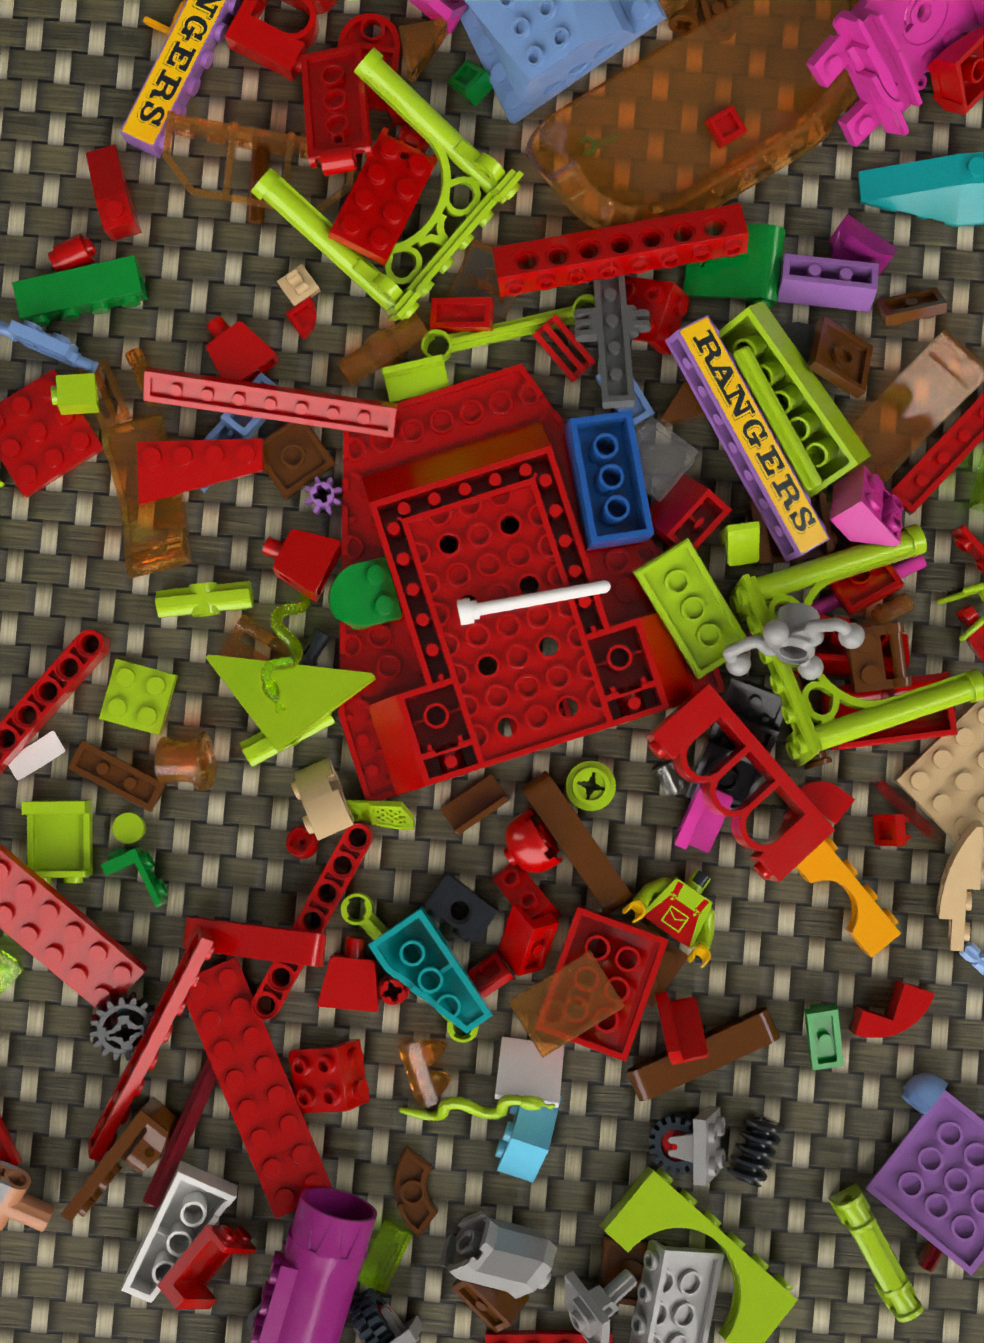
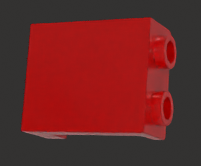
M206 1225L158 1283V1288L175 1309H210L217 1301V1298L206 1285L233 1253L253 1255L256 1252L257 1248L251 1242L252 1236L240 1226Z

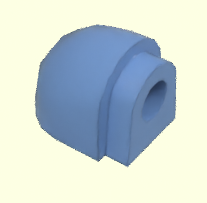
M920 1073L914 1075L903 1086L904 1093L901 1097L920 1114H927L942 1095L948 1083L932 1073Z

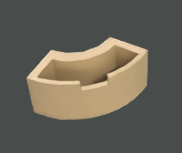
M329 757L295 772L296 781L292 782L291 786L296 798L302 800L307 814L302 819L309 834L315 833L317 840H321L354 824V818L346 801L342 784Z

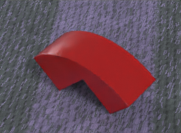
M897 979L886 1015L856 1006L849 1030L857 1036L867 1038L889 1037L903 1032L914 1025L925 1014L935 993L926 988Z

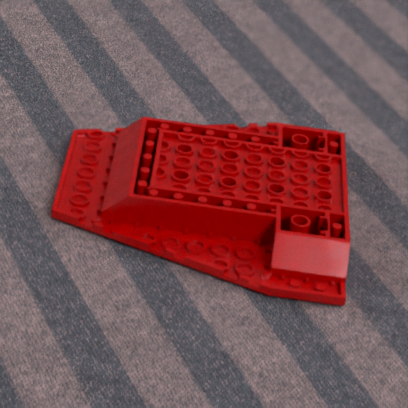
M522 363L396 403L398 408L393 438L343 430L341 572L353 564L386 557L402 613V618L399 620L370 626L362 630L352 629L351 626L340 620V669L368 672L375 676L373 682L342 704L338 711L365 800L381 801L677 707L700 686L710 684L717 693L726 691L718 667L700 679L695 677L632 572L661 554L651 538L647 542L585 551L564 434V427L566 425ZM507 517L515 518L519 523V529L513 534L504 533L500 527L502 520ZM447 536L454 537L458 541L457 550L450 554L444 553L440 549L441 540ZM527 577L534 578L537 581V592L602 580L608 581L611 585L607 593L480 615V619H476L474 623L461 625L457 607V600L468 596L473 597L477 600V603L524 595L520 589V582ZM544 638H553L557 642L558 649L554 655L546 656L541 653L539 644ZM484 657H491L497 663V670L492 675H484L479 671V662ZM565 698L573 699L577 704V711L571 717H565L559 711V704ZM511 718L515 721L517 728L513 735L503 736L499 733L498 723L501 719Z

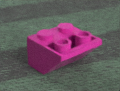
M864 465L834 484L830 520L849 541L896 547L901 544V529L903 528L902 511L904 508L900 499L894 494L891 495L885 489L881 478L876 473L872 474Z

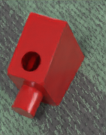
M218 316L207 324L206 328L215 339L206 345V349L221 378L253 382L260 373H266L280 362L276 353L242 321H238L229 327L224 319Z
M291 529L285 542L269 536L263 546L262 553L276 559L272 567L276 577L312 601L318 602L341 555V542L333 538Z
M347 936L345 954L333 953L331 955L317 1007L378 1013L380 994L377 958L364 955L365 938Z

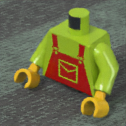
M695 868L686 883L673 875L671 878L661 877L645 884L633 901L622 909L623 914L627 913L630 909L635 912L636 916L632 923H636L645 917L689 949H692L694 946V949L687 957L689 963L694 960L696 955L702 959L700 968H703L710 961L711 954L709 949L714 936L715 912L712 908L713 903L701 895L711 878Z

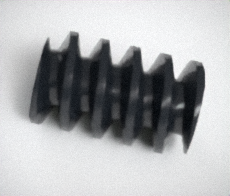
M753 1113L754 1119H744L743 1121L751 1128L750 1131H740L739 1133L747 1140L746 1143L735 1144L742 1154L731 1155V1159L738 1166L727 1167L726 1170L740 1181L762 1187L759 1182L766 1181L768 1177L762 1169H770L772 1166L771 1161L766 1157H774L776 1155V1150L771 1145H778L781 1141L775 1133H783L785 1127L771 1118Z

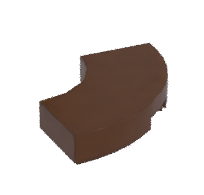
M407 1145L396 1168L394 1178L395 1197L402 1219L411 1231L420 1237L438 1213V1208L430 1200L426 1188L427 1176L432 1168V1164Z

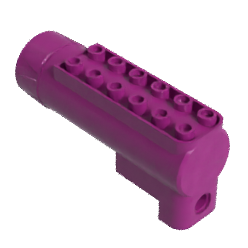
M309 1187L301 1192L293 1223L288 1229L287 1240H284L281 1251L275 1250L270 1266L269 1281L266 1280L260 1311L256 1313L251 1341H248V1343L340 1342L364 1260L368 1255V1244L377 1217V1211L370 1203L354 1194L328 1187Z

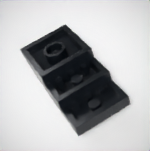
M731 675L722 699L770 754L783 720L781 698L772 689ZM716 722L710 727L694 772L697 775L704 776L711 772L737 748ZM744 756L722 776L716 789L733 796L729 810L738 807L757 790L762 775ZM690 782L686 797L692 799L698 783Z

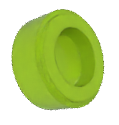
M127 812L119 815L114 820L112 831L119 842L132 844L144 836L146 824L139 814Z

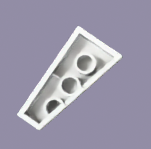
M180 1161L159 1208H157L125 1275L121 1291L151 1303L161 1291L157 1286L158 1283L206 1225H215L220 1215L236 1199L238 1185Z

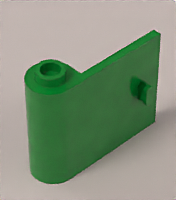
M746 224L749 232L747 253L734 257L710 259L705 261L703 267V262L686 264L683 291L689 297L745 299L746 303L750 305L764 301L770 310V307L777 305L786 230L777 225Z

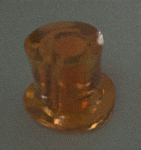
M202 731L198 738L194 739L161 737L155 753V772L160 783L188 782L193 783L198 791L209 790L214 784L217 772L215 752L209 733Z

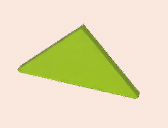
M210 654L205 657L278 753L375 680V676L368 672Z

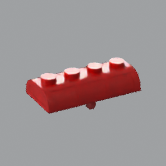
M949 672L912 676V686L854 694L852 693L851 684L836 687L853 697L875 701L887 699L950 678ZM821 691L823 715L829 712L830 697ZM839 704L838 712L834 718L836 719L859 710ZM954 706L831 747L830 750L958 735Z

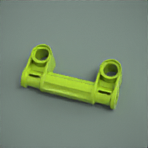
M855 1183L829 1197L828 1199L842 1224H845L854 1237L877 1281L874 1282V1285L887 1309L891 1310L899 1322H908L918 1317L924 1310L923 1305L916 1297L917 1294L910 1280L899 1264L875 1216L870 1211V1206L859 1186Z

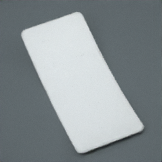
M51 731L24 748L8 766L16 780H20L63 754L65 749L55 731Z

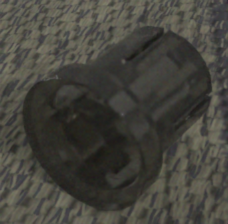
M673 759L661 761L651 768L652 774L654 776L657 775L667 797L677 795L689 788L687 781L677 773L673 765Z

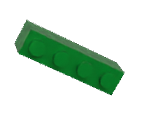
M134 255L12 282L19 318L23 322L28 320L40 327H46L50 324V321L59 319L62 321L77 320L81 314L85 313L105 314L110 311V308L121 305L124 308H132L140 305V301L148 300L141 264Z

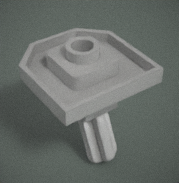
M624 1269L606 1287L602 1288L598 1285L589 1291L574 1271L565 1275L564 1302L568 1309L570 1320L574 1328L582 1334L588 1343H609V1318L620 1309L616 1303L637 1285V1280L629 1270Z

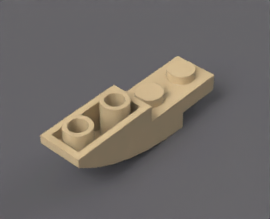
M973 820L962 833L947 860L941 877L936 912L939 919H949L947 942L950 951H964V941H970V922H965L966 910L971 911L972 892L967 891V889L980 890L981 880H984V861H982L984 827L980 820Z

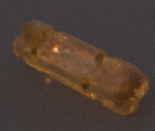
M134 348L126 352L125 356L129 365L133 367L131 370L141 392L144 393V371L149 365L145 362L146 358L142 350ZM146 401L147 405L150 408H154L162 404Z

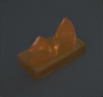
M425 1039L406 1041L397 1045L418 1106L428 1108L439 1103L437 1098L443 1094L450 1083V1075L441 1071H428L427 1069L443 1054L447 1046L444 1042Z

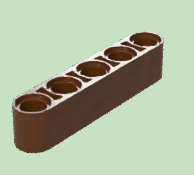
M545 770L523 785L520 789L607 915L633 898L627 886Z
M767 1007L755 1009L705 1032L709 1052L707 1058L672 1065L667 1050L627 1069V1075L639 1101H646L777 1041L780 1035Z

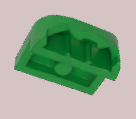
M386 557L356 563L345 568L337 575L329 589L328 603L332 614L337 620H341L343 623L351 626L352 629H367L370 626L402 618Z

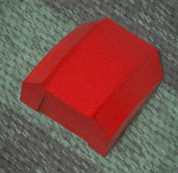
M984 26L955 41L927 66L930 70L933 86V99L945 111L965 115L984 96Z

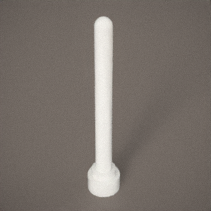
M602 580L477 603V600L470 601V598L457 600L461 625L472 624L474 620L480 619V615L607 593L611 585L608 581Z

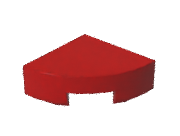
M311 296L285 313L303 341L313 332L317 321V310Z

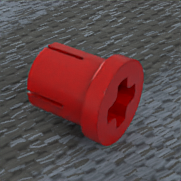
M386 974L379 983V994L382 1000L389 1005L399 1004L409 995L410 989L389 974ZM390 982L395 987H401L398 997H394L392 992H386Z

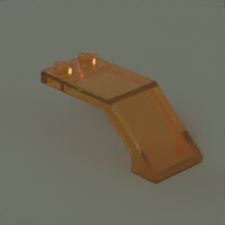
M944 329L851 426L871 454V457L846 473L845 476L850 475L865 465L872 474L876 473L885 483L925 438L984 381V364Z
M162 413L101 428L103 450L109 462L121 507L125 564L130 579L192 563L184 494L139 505L137 442L169 441Z

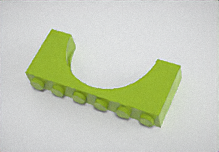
M647 1166L599 1226L627 1252L647 1236L664 1229L688 1228L712 1237L725 1253L733 1276L731 1308L718 1333L728 1343H765L798 1301L790 1293L793 1287L779 1274L774 1279L767 1273L766 1270L769 1265L757 1254L754 1253L751 1257L742 1250L746 1244L730 1231L726 1236L718 1228L721 1222L708 1210L704 1214L697 1210L694 1206L698 1201L686 1190L682 1189L680 1193L671 1186L674 1180L659 1167L655 1172Z

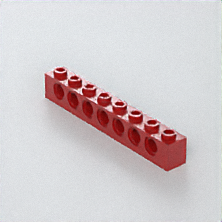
M741 203L493 247L492 251L500 297L517 296L522 293L538 290H550L554 287L571 284L579 285L583 282L611 279L616 276L632 273L640 274L660 268H673L677 265L693 262L701 263L721 257H734L747 253L749 232Z

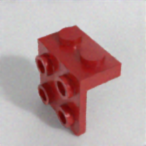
M625 276L627 305H634L637 310H649L650 319L648 321L651 323L650 331L639 333L638 337L630 340L647 342L660 354L671 355L665 340L679 330L683 316L688 311L690 297L674 282Z
M349 1039L331 1047L295 1049L289 1052L288 1057L295 1098L302 1113L346 1112L370 1101L360 1039Z

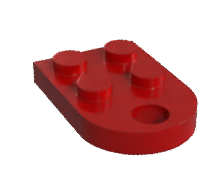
M374 13L361 14L348 21L341 31L338 47L361 43L364 58L375 47L384 56L382 59L397 73L401 55V42L395 25L386 17ZM369 25H377L381 28L380 34L376 37H368L364 31ZM367 85L369 109L388 112L387 103Z

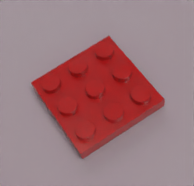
M55 369L0 402V459L20 492L26 498L105 450V447L84 414L61 415L58 405L52 404L51 386H56V375H59Z

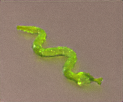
M299 591L298 593L301 595L299 603H289L275 607L270 616L271 628L291 651L288 657L267 661L261 670L263 693L275 702L276 713L279 710L285 711L286 708L279 703L281 691L278 684L271 679V673L275 670L295 668L301 662L303 655L302 644L283 624L284 616L301 614L310 606V599Z

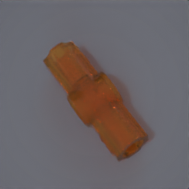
M414 313L409 319H404L388 330L382 329L372 334L365 340L362 347L339 360L337 364L350 385L354 386L380 369L382 371L381 368L396 364L402 359L404 353L420 344L422 339L427 337L429 333L421 319Z

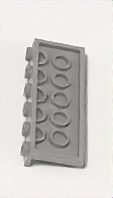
M649 1240L643 1259L644 1268L641 1283L637 1289L638 1299L635 1314L631 1320L632 1330L629 1343H707L724 1253L718 1249L663 1246L656 1240Z

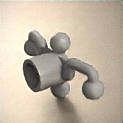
M790 603L781 606L777 613V620H771L765 624L763 636L752 635L726 646L723 651V657L726 660V668L730 674L743 676L748 673L751 667V660L744 652L757 648L765 655L777 656L782 662L798 665V671L803 678L815 680L821 676L824 670L822 660L815 655L816 646L820 645L824 640L823 632L837 631L839 642L847 649H856L861 646L865 640V632L856 623H848L840 618L820 619L818 611L813 607L802 603Z

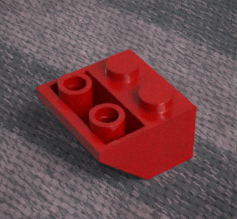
M681 473L649 508L654 533L670 547L685 538H689L695 550L732 511L709 488L684 473Z

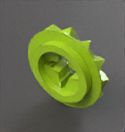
M582 762L570 771L566 779V792L569 799L582 810H600L607 806L615 795L616 781L614 775L607 766L600 762ZM595 772V783L600 785V787H604V791L593 790L588 800L586 799V788L577 783L578 781H589L592 773Z

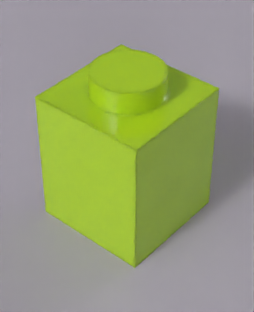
M94 373L56 375V386H51L52 404L58 405L61 415L100 413L98 385Z

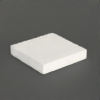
M502 1036L494 1099L499 1100L508 1094L519 1096L532 1095L540 1097L544 1104H555L554 1108H558L565 1045Z

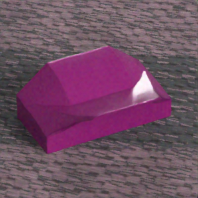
M848 214L829 239L831 247L830 258L878 263V275L881 274L898 251L896 247Z

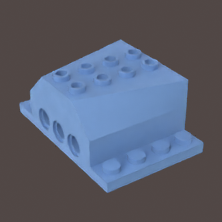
M464 0L468 6L461 17V22L483 68L490 75L491 85L509 122L516 124L666 19L667 16L659 0Z

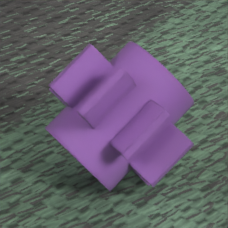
M315 477L316 484L313 487L305 486V489L310 493V498H307L304 502L306 505L315 503L314 513L316 515L320 513L321 509L326 510L329 515H332L331 508L334 505L342 506L341 501L337 499L336 495L343 491L341 487L332 488L333 479L331 477L327 479L326 483L321 482L318 477ZM323 489L327 493H331L327 496L328 501L325 503L320 499H316L320 497L319 491Z

